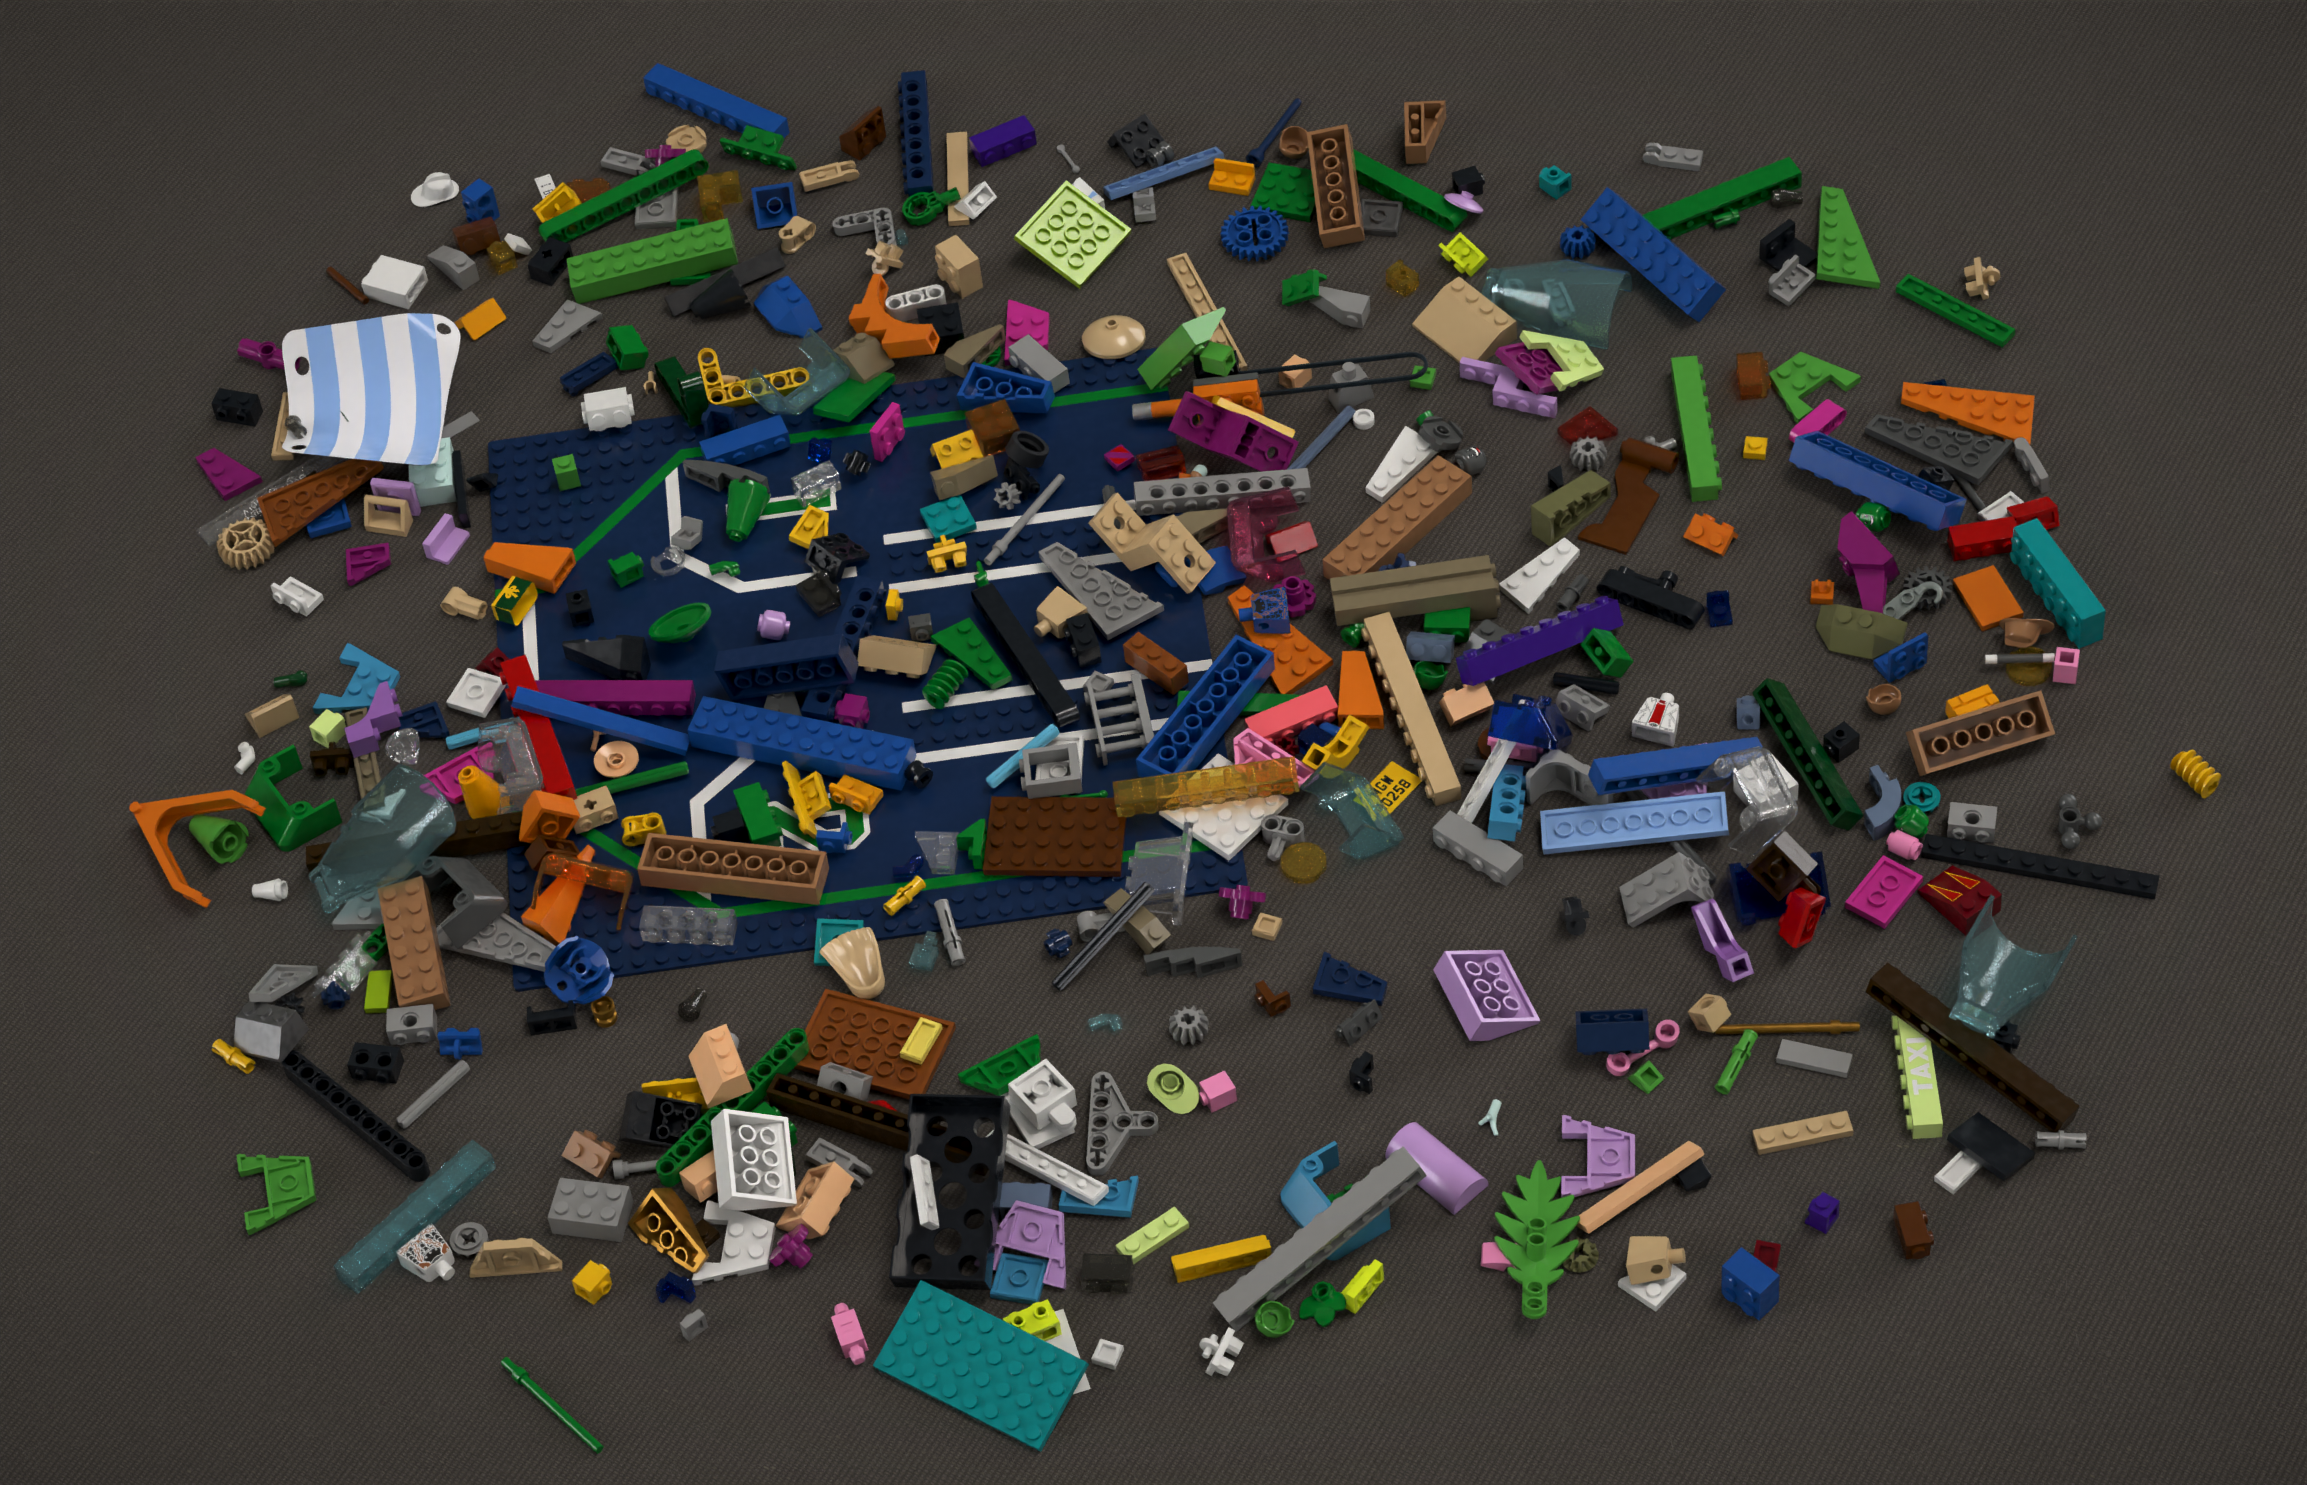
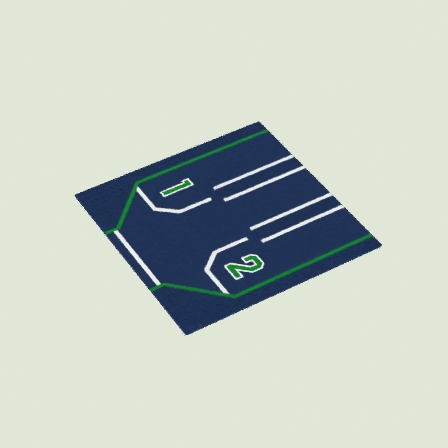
M1157 348L1138 350L1129 356L1118 359L1088 357L1059 361L1068 369L1070 383L1054 393L1055 398L1047 413L963 411L960 409L957 394L964 381V378L960 376L890 385L850 422L814 415L813 407L828 394L731 407L734 408L738 429L781 415L788 430L791 443L790 447L734 465L766 476L770 488L769 493H771L768 504L749 536L740 542L731 540L726 534L728 488L725 487L721 492H718L685 476L682 462L684 460L704 461L699 442L706 439L704 437V425L690 429L682 415L632 421V424H628L625 427H609L603 431H590L589 428L489 442V473L498 474L497 486L490 489L493 543L571 548L576 560L575 566L555 594L536 588L538 593L537 599L518 626L496 620L498 648L509 659L526 654L535 680H615L566 659L562 646L563 641L578 639L598 641L599 637H606L608 640L615 639L616 635L644 637L651 662L646 680H693L696 693L693 715L622 716L688 734L687 729L703 696L764 708L767 695L736 700L730 699L714 672L719 651L833 635L857 576L882 580L884 589L887 592L885 602H881L879 616L877 619H874L871 635L912 641L908 616L930 613L933 635L970 617L1009 670L1013 681L992 690L978 679L973 671L966 667L968 677L964 679L963 684L959 685V689L954 691V695L949 697L948 703H944V708L936 709L926 701L922 694V689L932 679L934 673L937 672L945 660L959 662L955 657H950L945 653L941 646H936L928 672L920 675V678L907 677V673L898 672V675L886 674L883 669H877L876 672L865 671L864 666H858L855 683H851L849 687L847 686L845 693L867 697L870 717L868 723L864 724L863 729L913 739L916 751L915 760H920L924 764V768L926 767L933 771V778L922 789H918L913 784V781L907 779L902 791L872 785L882 789L884 796L869 815L864 812H857L852 807L838 804L831 799L829 785L831 782L837 784L841 778L821 774L832 809L814 820L816 830L840 832L842 823L848 822L849 831H852L853 837L851 845L847 846L846 853H826L829 871L819 905L641 886L637 868L645 844L626 846L622 842V836L624 835V829L621 827L622 819L628 816L649 813L661 815L667 832L666 835L714 840L710 828L714 826L712 817L738 809L733 790L759 782L762 790L766 789L770 802L767 804L769 807L773 806L777 817L774 822L775 824H780L783 836H780L781 846L779 847L819 851L816 838L814 839L808 834L805 835L799 828V817L793 809L795 804L788 792L789 785L783 776V766L691 747L690 742L686 756L610 734L599 735L596 751L593 752L590 750L594 735L592 729L549 717L575 789L616 779L601 775L594 765V756L598 749L613 741L628 742L638 751L639 761L636 768L625 776L686 761L689 768V773L686 775L610 794L615 803L619 819L577 835L574 828H572L566 840L574 841L579 852L587 845H590L595 850V856L592 857L590 871L586 875L576 914L573 915L571 929L567 933L566 938L577 935L579 938L590 940L600 946L608 958L610 970L614 974L613 978L815 950L817 918L863 920L864 927L872 929L876 941L942 932L936 908L934 907V903L940 899H947L949 901L956 930L1107 909L1103 902L1120 888L1132 896L1144 882H1147L1154 888V893L1144 903L1219 893L1220 887L1236 889V885L1248 886L1242 849L1228 861L1159 815V808L1174 793L1138 776L1136 759L1144 750L1142 747L1107 753L1108 765H1103L1102 757H1097L1095 744L1099 742L1091 706H1086L1084 698L1085 691H1083V685L1094 671L1114 679V685L1111 689L1127 687L1128 684L1132 683L1131 674L1140 673L1155 736L1177 709L1178 692L1172 695L1126 663L1123 644L1137 632H1140L1186 664L1189 682L1179 691H1191L1212 665L1199 586L1197 585L1190 593H1186L1180 585L1171 587L1155 570V566L1159 562L1130 571L1088 524L1104 505L1102 489L1105 488V485L1113 486L1115 493L1118 492L1136 513L1134 482L1179 478V473H1182L1176 435L1168 431L1173 417L1137 421L1133 419V404L1170 400L1168 386L1163 389L1157 387L1151 390L1137 370ZM1016 367V368L1003 369V370H1007V371H1011V372L1023 374L1022 371H1021L1019 368H1017V367ZM894 402L900 405L905 435L894 446L892 453L887 455L883 462H880L874 458L870 430L890 404ZM972 429L983 457L993 455L998 476L961 494L977 526L976 530L952 538L956 544L965 542L967 547L966 566L957 568L954 565L953 559L945 561L947 570L935 573L932 564L929 565L927 551L933 550V544L936 542L920 513L921 508L942 501L939 500L935 493L930 472L939 470L941 467L937 457L932 456L930 447L933 443ZM1027 431L1040 437L1049 447V453L1041 467H1026L1030 472L1029 476H1033L1040 484V491L1037 494L1029 493L1027 500H1024L1019 495L1021 503H1013L1014 509L1008 510L1007 506L999 508L1000 504L994 500L997 493L995 489H1002L1001 483L1007 482L1009 486L1011 485L1010 481L1003 474L1009 457L1005 448L1014 432ZM1122 444L1134 455L1135 461L1117 472L1104 459V454ZM854 449L869 456L867 461L871 463L868 472H861L860 476L845 469L847 465L843 462L846 453L851 454ZM573 454L581 486L560 491L552 459ZM1058 474H1062L1065 477L1063 483L1008 544V549L1004 554L999 555L991 565H987L984 559L992 551V546L997 540H1001L1055 477ZM809 505L829 513L828 536L844 533L849 539L863 546L864 550L870 553L869 559L847 563L840 583L834 584L805 563L808 549L789 541V534ZM1185 512L1143 515L1139 517L1145 524H1149L1170 515L1179 516ZM683 516L703 521L702 540L691 550H683L679 546L671 545V536L681 529V518ZM1056 542L1077 553L1078 557L1087 562L1089 560L1094 563L1095 567L1099 570H1106L1128 583L1138 593L1143 592L1148 595V598L1155 603L1158 601L1164 605L1163 612L1110 640H1107L1091 621L1100 646L1101 663L1080 668L1077 658L1072 656L1070 650L1071 641L1067 642L1065 636L1057 638L1048 632L1043 637H1039L1034 631V626L1038 624L1036 612L1038 606L1057 586L1067 592L1039 558V551ZM633 552L635 556L639 555L644 563V567H642L644 577L621 588L612 577L607 560L612 559L615 561L621 556ZM721 561H734L740 565L739 569L741 572L734 577L729 575V571L711 576L708 565ZM977 561H981L983 570L987 572L989 583H993L1079 711L1080 719L1058 728L1059 735H1084L1085 739L1082 769L1083 792L1067 795L1092 794L1105 790L1108 793L1107 798H1128L1121 877L984 875L983 869H974L973 860H969L968 851L958 850L956 836L978 820H986L988 831L991 796L1028 797L1027 790L1022 791L1021 777H1025V773H1021L1020 768L996 788L988 785L986 777L1050 724L1057 727L973 602L971 591L980 588L974 580V575L979 574L976 566ZM494 574L496 599L509 579ZM587 589L594 623L573 627L566 593ZM889 589H898L899 597L903 599V610L898 613L897 620H888L885 605ZM692 603H706L709 605L711 616L708 622L690 641L660 643L651 639L649 635L651 625L666 613ZM766 610L783 612L786 614V621H790L789 632L784 634L781 640L763 638L760 632L757 631L759 616L764 614ZM931 639L925 640V641H916V642L934 644L933 642H931ZM507 685L500 694L501 720L514 717L510 706L512 701H508L505 689L508 688ZM810 689L794 691L800 712ZM1128 695L1096 701L1097 710L1132 704V701H1135V697ZM1132 712L1099 719L1100 725L1105 727L1136 721V718H1139V714ZM839 720L832 721V723L839 724ZM519 729L502 734L504 787L510 794V807L505 814L523 811V806L534 790L541 791V788H544L543 783L538 784L536 775L530 777L513 772V765L523 755L528 756L532 754L531 750L526 751L522 739L526 735L525 733L520 734ZM1132 730L1103 736L1105 744L1140 738L1143 732ZM1224 734L1184 785L1218 753L1228 759ZM1030 765L1032 780L1036 779L1037 765ZM798 769L801 780L813 773ZM747 831L746 834L748 839L740 841L739 843L751 844ZM530 845L507 849L510 917L522 925L521 916L567 867H562L551 873L533 870L524 855ZM915 876L922 878L926 888L912 898L913 901L910 904H905L895 915H889L883 908V904L896 895V891L900 887L904 888ZM513 965V985L515 991L548 988L545 985L544 971ZM565 982L557 983V986L565 985Z

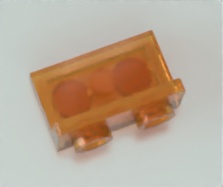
M594 178L593 181L573 179L572 182H567V186L576 193L581 203L610 189V184L603 178Z

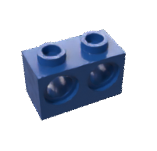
M480 178L461 192L462 203L465 207L466 218L469 223L490 216L493 221L500 217L493 187Z

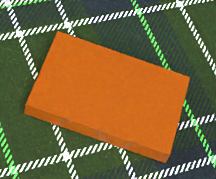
M1994 565L1953 579L1955 589L1982 631L1999 626L2000 620L2005 618H2023L2024 612Z

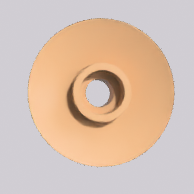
M625 741L609 742L599 748L594 756L596 770L601 775L609 778H619L631 773L639 761L637 749Z

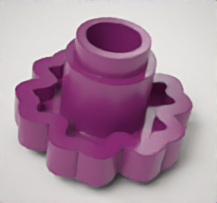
M659 145V149H645V158H655V167L686 153V149H671V145Z
M1290 576L1283 579L1282 584L1274 586L1273 589L1285 587L1290 617L1303 616L1306 612L1305 610H1312L1314 608L1316 594L1314 593V586L1308 580H1300L1296 576Z
M1236 885V889L1219 888V897L1230 898L1228 910L1231 911L1230 917L1249 919V913L1252 914L1253 901L1265 902L1266 893L1250 891V886Z
M799 1224L788 1234H784L777 1242L778 1246L769 1256V1261L775 1267L781 1265L785 1259L800 1269L806 1265L813 1256L810 1248L803 1242L809 1233L808 1229L803 1224Z

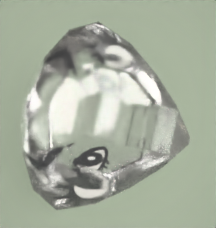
M405 728L393 733L386 743L385 755L391 760L402 764H417L420 752L418 732L413 728Z

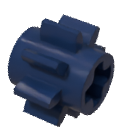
M1053 929L1046 933L1048 939L1044 941V946L1050 956L1056 955L1062 958L1070 953L1068 947L1073 944L1065 930L1060 932L1059 929Z
M330 981L326 983L325 989L320 990L323 1005L328 1004L330 1009H340L345 1006V1000H350L347 985H343L341 981Z

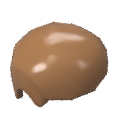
M1290 126L1284 129L1279 141L1281 153L1291 159H1300L1306 155L1309 150L1307 130L1299 126Z
M1881 684L1873 689H1869L1868 696H1866L1870 709L1880 715H1890L1895 712L1900 706L1902 699L1900 690L1890 684Z

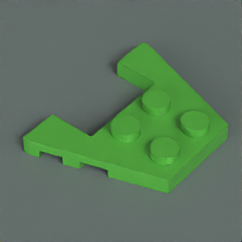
M1799 352L1770 372L1769 380L1780 398H1783L1786 408L1793 414L1794 421L1798 424L1813 411L1811 407L1802 401L1803 398L1829 380L1847 392L1860 383L1861 376L1806 353Z
M245 1154L236 1155L240 1177L264 1172L269 1207L244 1213L248 1235H252L317 1201L312 1165L309 1157L279 1156V1158H266V1155H257L256 1157H246Z

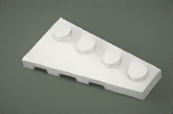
M1405 426L1367 484L1366 493L1383 503L1438 452L1432 450L1430 444L1417 432Z
M1564 537L1499 583V590L1526 613L1530 614L1537 601L1540 602L1549 587H1553L1561 573L1564 574L1578 558L1580 549Z

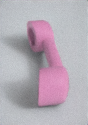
M1672 1020L1661 1021L1655 1029L1654 1039L1649 1041L1650 1050H1645L1643 1053H1629L1628 1055L1623 1052L1609 1054L1606 1061L1608 1071L1615 1076H1624L1628 1073L1631 1063L1658 1047L1670 1048L1674 1046L1680 1033L1678 1024Z

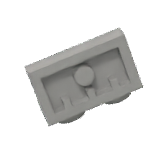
M1573 684L1559 691L1554 711L1581 728L1590 731L1593 728L1595 719L1607 714L1610 705Z

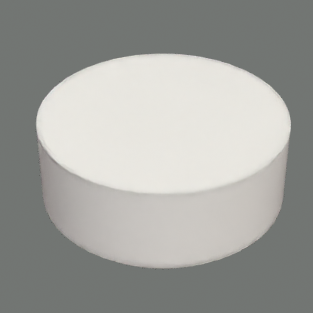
M1359 409L1353 415V424L1358 429H1369L1375 423L1374 413L1369 409Z

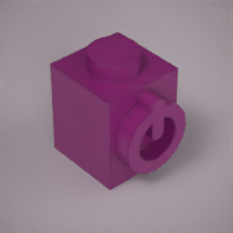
M845 693L843 701L839 700L837 702L834 719L839 720L841 725L863 729L864 724L868 723L870 717L867 697Z

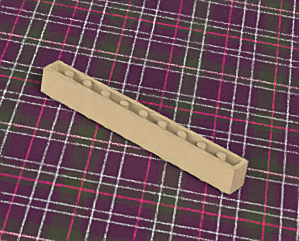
M1390 612L1365 618L1364 628L1361 629L1363 639L1369 642L1368 650L1372 659L1375 658L1378 676L1382 675L1384 679L1382 680L1384 691L1390 694L1389 702L1392 710L1397 711L1396 719L1399 728L1403 727L1405 743L1412 748L1410 750L1413 763H1418V775L1420 780L1426 783L1425 792L1428 799L1432 798L1435 806L1460 800L1461 785Z

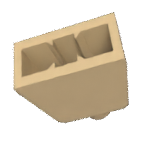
M1057 586L1038 606L1036 610L1038 624L1034 626V631L1039 637H1043L1050 632L1057 638H1063L1065 636L1064 629L1067 628L1066 619L1088 613L1087 607Z
M1630 1237L1626 1267L1631 1285L1668 1278L1671 1276L1672 1264L1685 1263L1686 1261L1684 1248L1671 1249L1670 1241L1667 1237Z

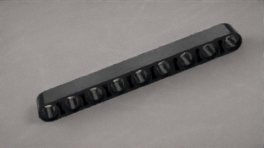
M993 583L971 591V597L977 609L1057 727L1061 728L1080 719L1075 703Z
M292 1050L282 1061L283 1069L289 1080L411 1180L421 1182L429 1177L430 1168L427 1159L418 1148L300 1052Z

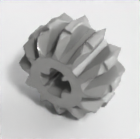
M1587 435L1586 439L1578 438L1577 442L1572 443L1570 458L1573 467H1578L1580 471L1587 469V471L1591 469L1598 471L1599 466H1604L1607 450L1604 447L1603 441H1598L1597 437L1590 439Z
M1184 1005L1182 1011L1175 1009L1174 1015L1170 1016L1169 1032L1173 1035L1175 1042L1181 1040L1183 1046L1187 1042L1194 1045L1195 1040L1202 1042L1203 1036L1208 1033V1018L1204 1015L1202 1009L1196 1011L1194 1005L1191 1009H1187Z

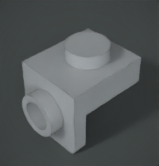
M683 516L681 518V529L671 536V545L679 546L683 550H691L702 540L703 521Z

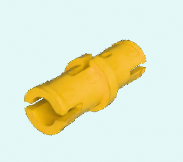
M915 876L904 888L900 887L896 891L897 894L883 904L885 911L893 916L905 904H910L913 901L912 898L922 889L926 888L923 879Z
M217 1039L213 1043L212 1052L223 1057L227 1064L238 1067L246 1074L251 1073L255 1068V1061L241 1053L239 1048L231 1047L222 1039Z

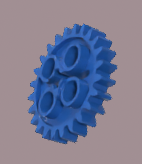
M1251 206L1248 211L1243 207V212L1240 213L1236 210L1235 216L1228 215L1229 220H1224V226H1221L1223 247H1226L1227 252L1232 251L1233 257L1239 254L1240 260L1244 257H1247L1248 261L1252 257H1255L1256 261H1259V257L1267 260L1268 254L1274 257V251L1281 252V247H1285V241H1288L1287 221L1283 220V215L1277 216V210L1270 212V207L1262 210V206H1259L1255 210ZM1252 221L1256 222L1257 246L1253 242Z

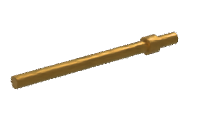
M1830 1020V1022L1729 1024L1721 1025L1715 1031V1034H1743V1031L1746 1029L1753 1030L1756 1033L1831 1032V1034H1840L1841 1032L1860 1031V1023Z

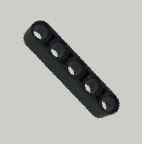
M1615 569L1607 570L1597 585V591L1601 596L1616 599L1620 604L1686 629H1693L1705 611L1704 606L1697 600Z

